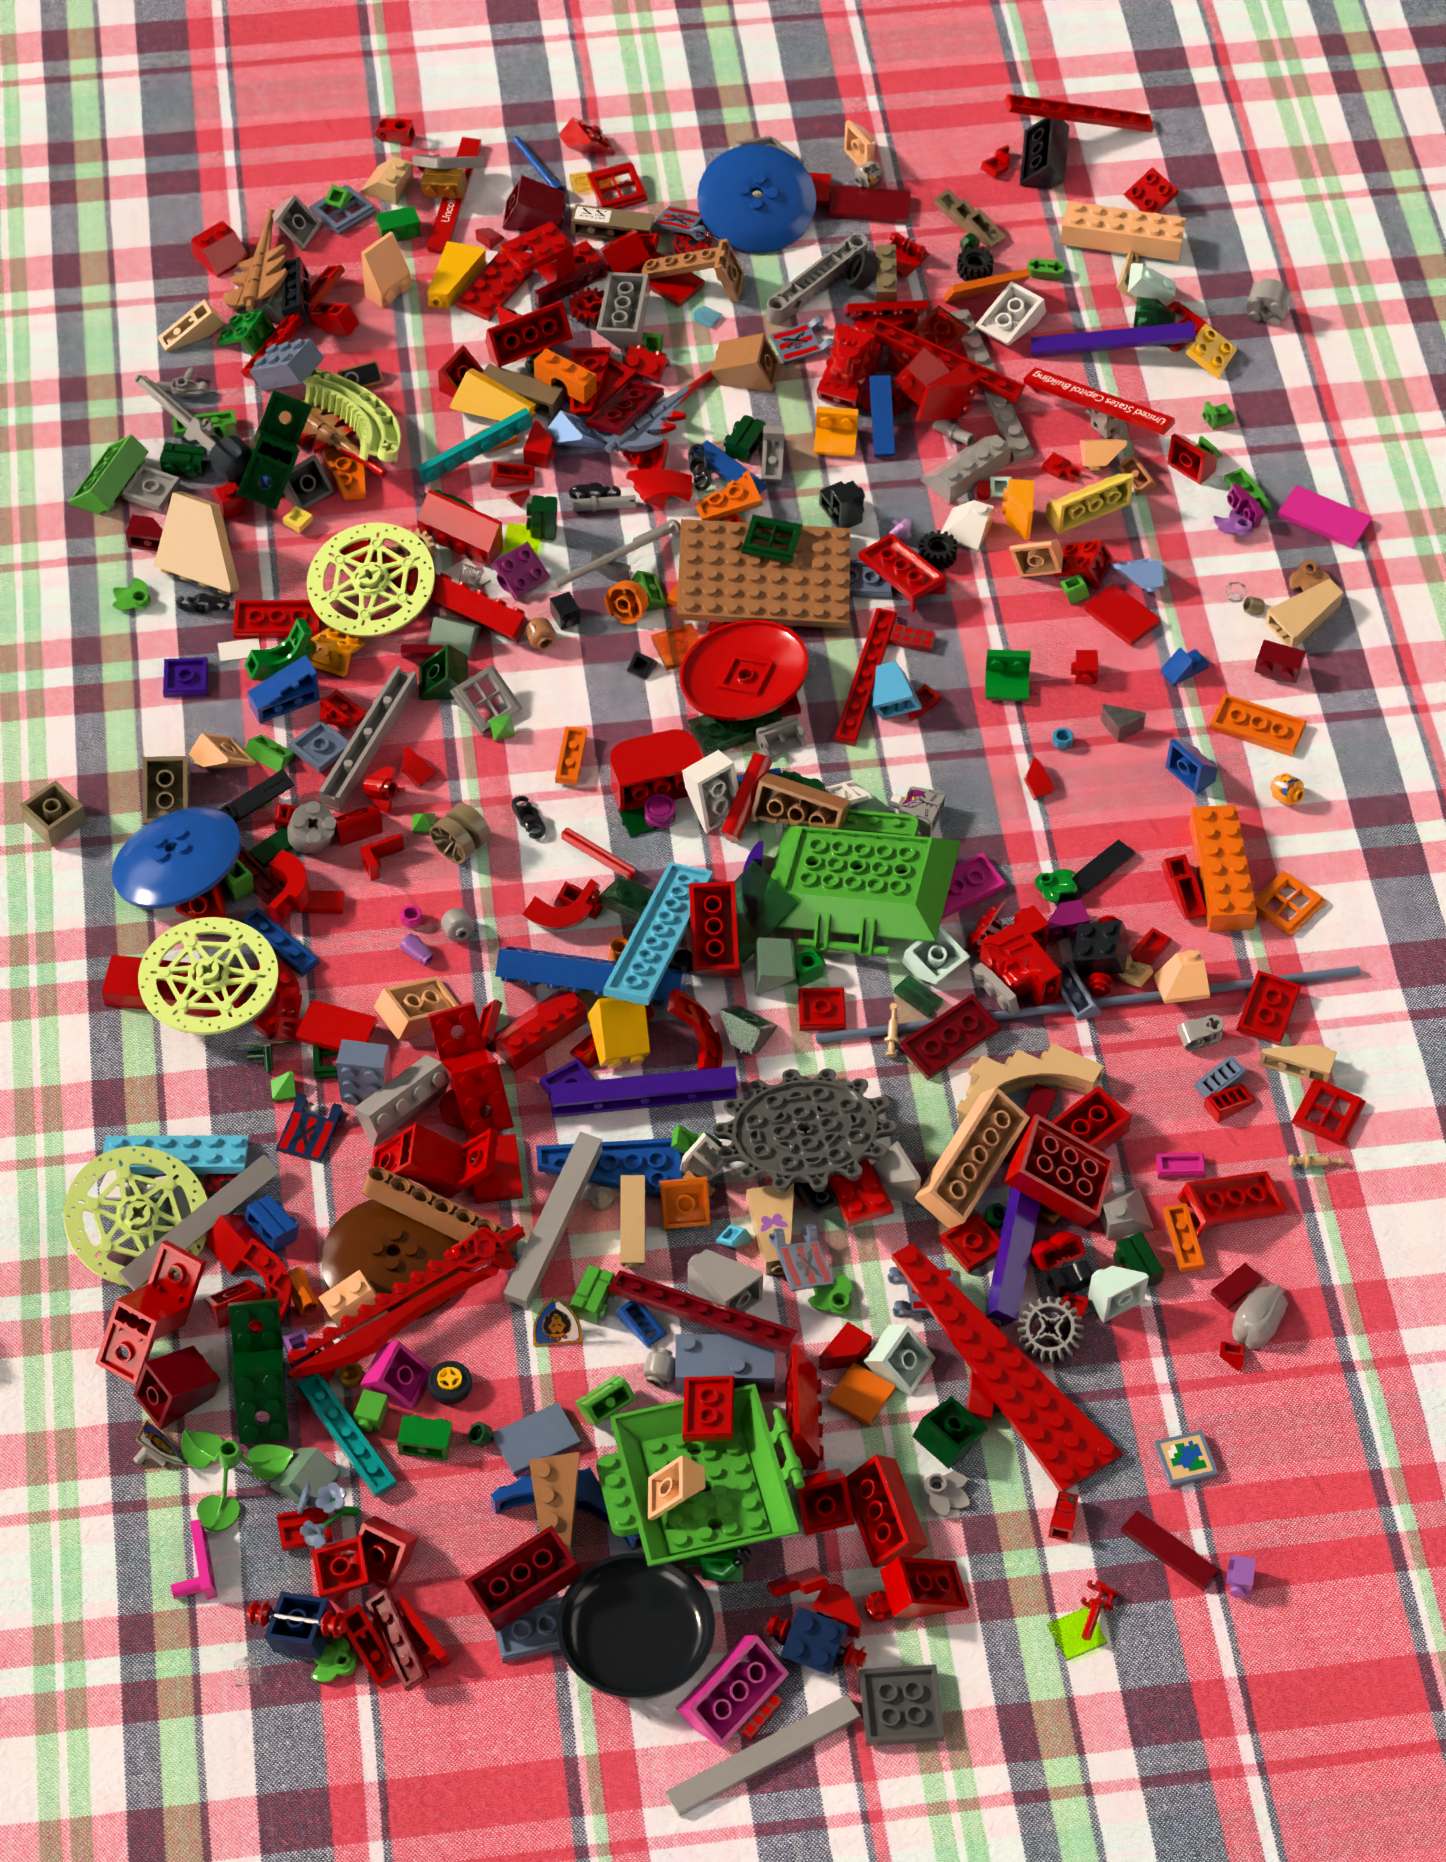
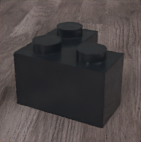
M840 481L820 490L819 505L837 528H851L862 523L865 493L854 481L846 484Z

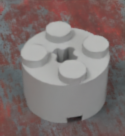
M1264 278L1259 283L1255 282L1246 305L1249 319L1254 322L1262 320L1274 326L1279 325L1286 316L1292 296L1291 290L1284 288V283L1276 279Z
M310 801L299 806L293 812L287 828V837L291 846L304 854H318L328 847L336 827V820L328 808L317 801Z

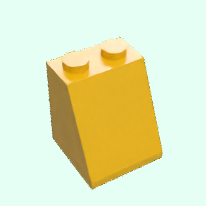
M611 997L598 999L589 1011L588 1018L600 1067L608 1065L609 1068H615L626 1062L631 1064L643 1062L650 1053L645 1005L621 999L617 1000Z

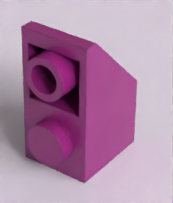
M1082 899L1059 904L1047 921L1049 923L1047 942L1076 937L1078 924L1090 923Z

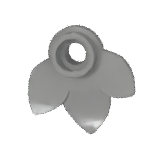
M950 1472L944 1476L936 1473L927 1477L924 1482V1490L930 1496L929 1504L932 1510L942 1517H947L950 1508L960 1510L968 1507L970 1501L962 1489L968 1478L958 1472ZM933 1485H938V1486H940L941 1488H940V1489H934V1488H932V1486H933Z

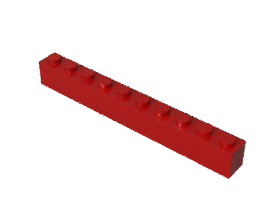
M371 539L353 543L340 551V553L347 555L370 545ZM386 547V548H388L389 550H391L392 552L398 554L395 550H393V549H391V548H389V547ZM377 551L374 552L371 562L378 561ZM368 552L352 560L364 563ZM385 553L382 554L383 564L397 561ZM402 566L388 569L387 571L391 574ZM418 568L409 570L406 591L411 594L415 592L417 587ZM441 572L440 575L435 573L434 588L428 602L475 624L482 625L484 628L513 642H519L529 622L523 610L517 607L511 609L506 606L507 603L498 598H495V600L489 599V595L481 590L472 591L470 586L462 581H459L457 584L451 581L452 578ZM403 574L391 580L398 588H401Z

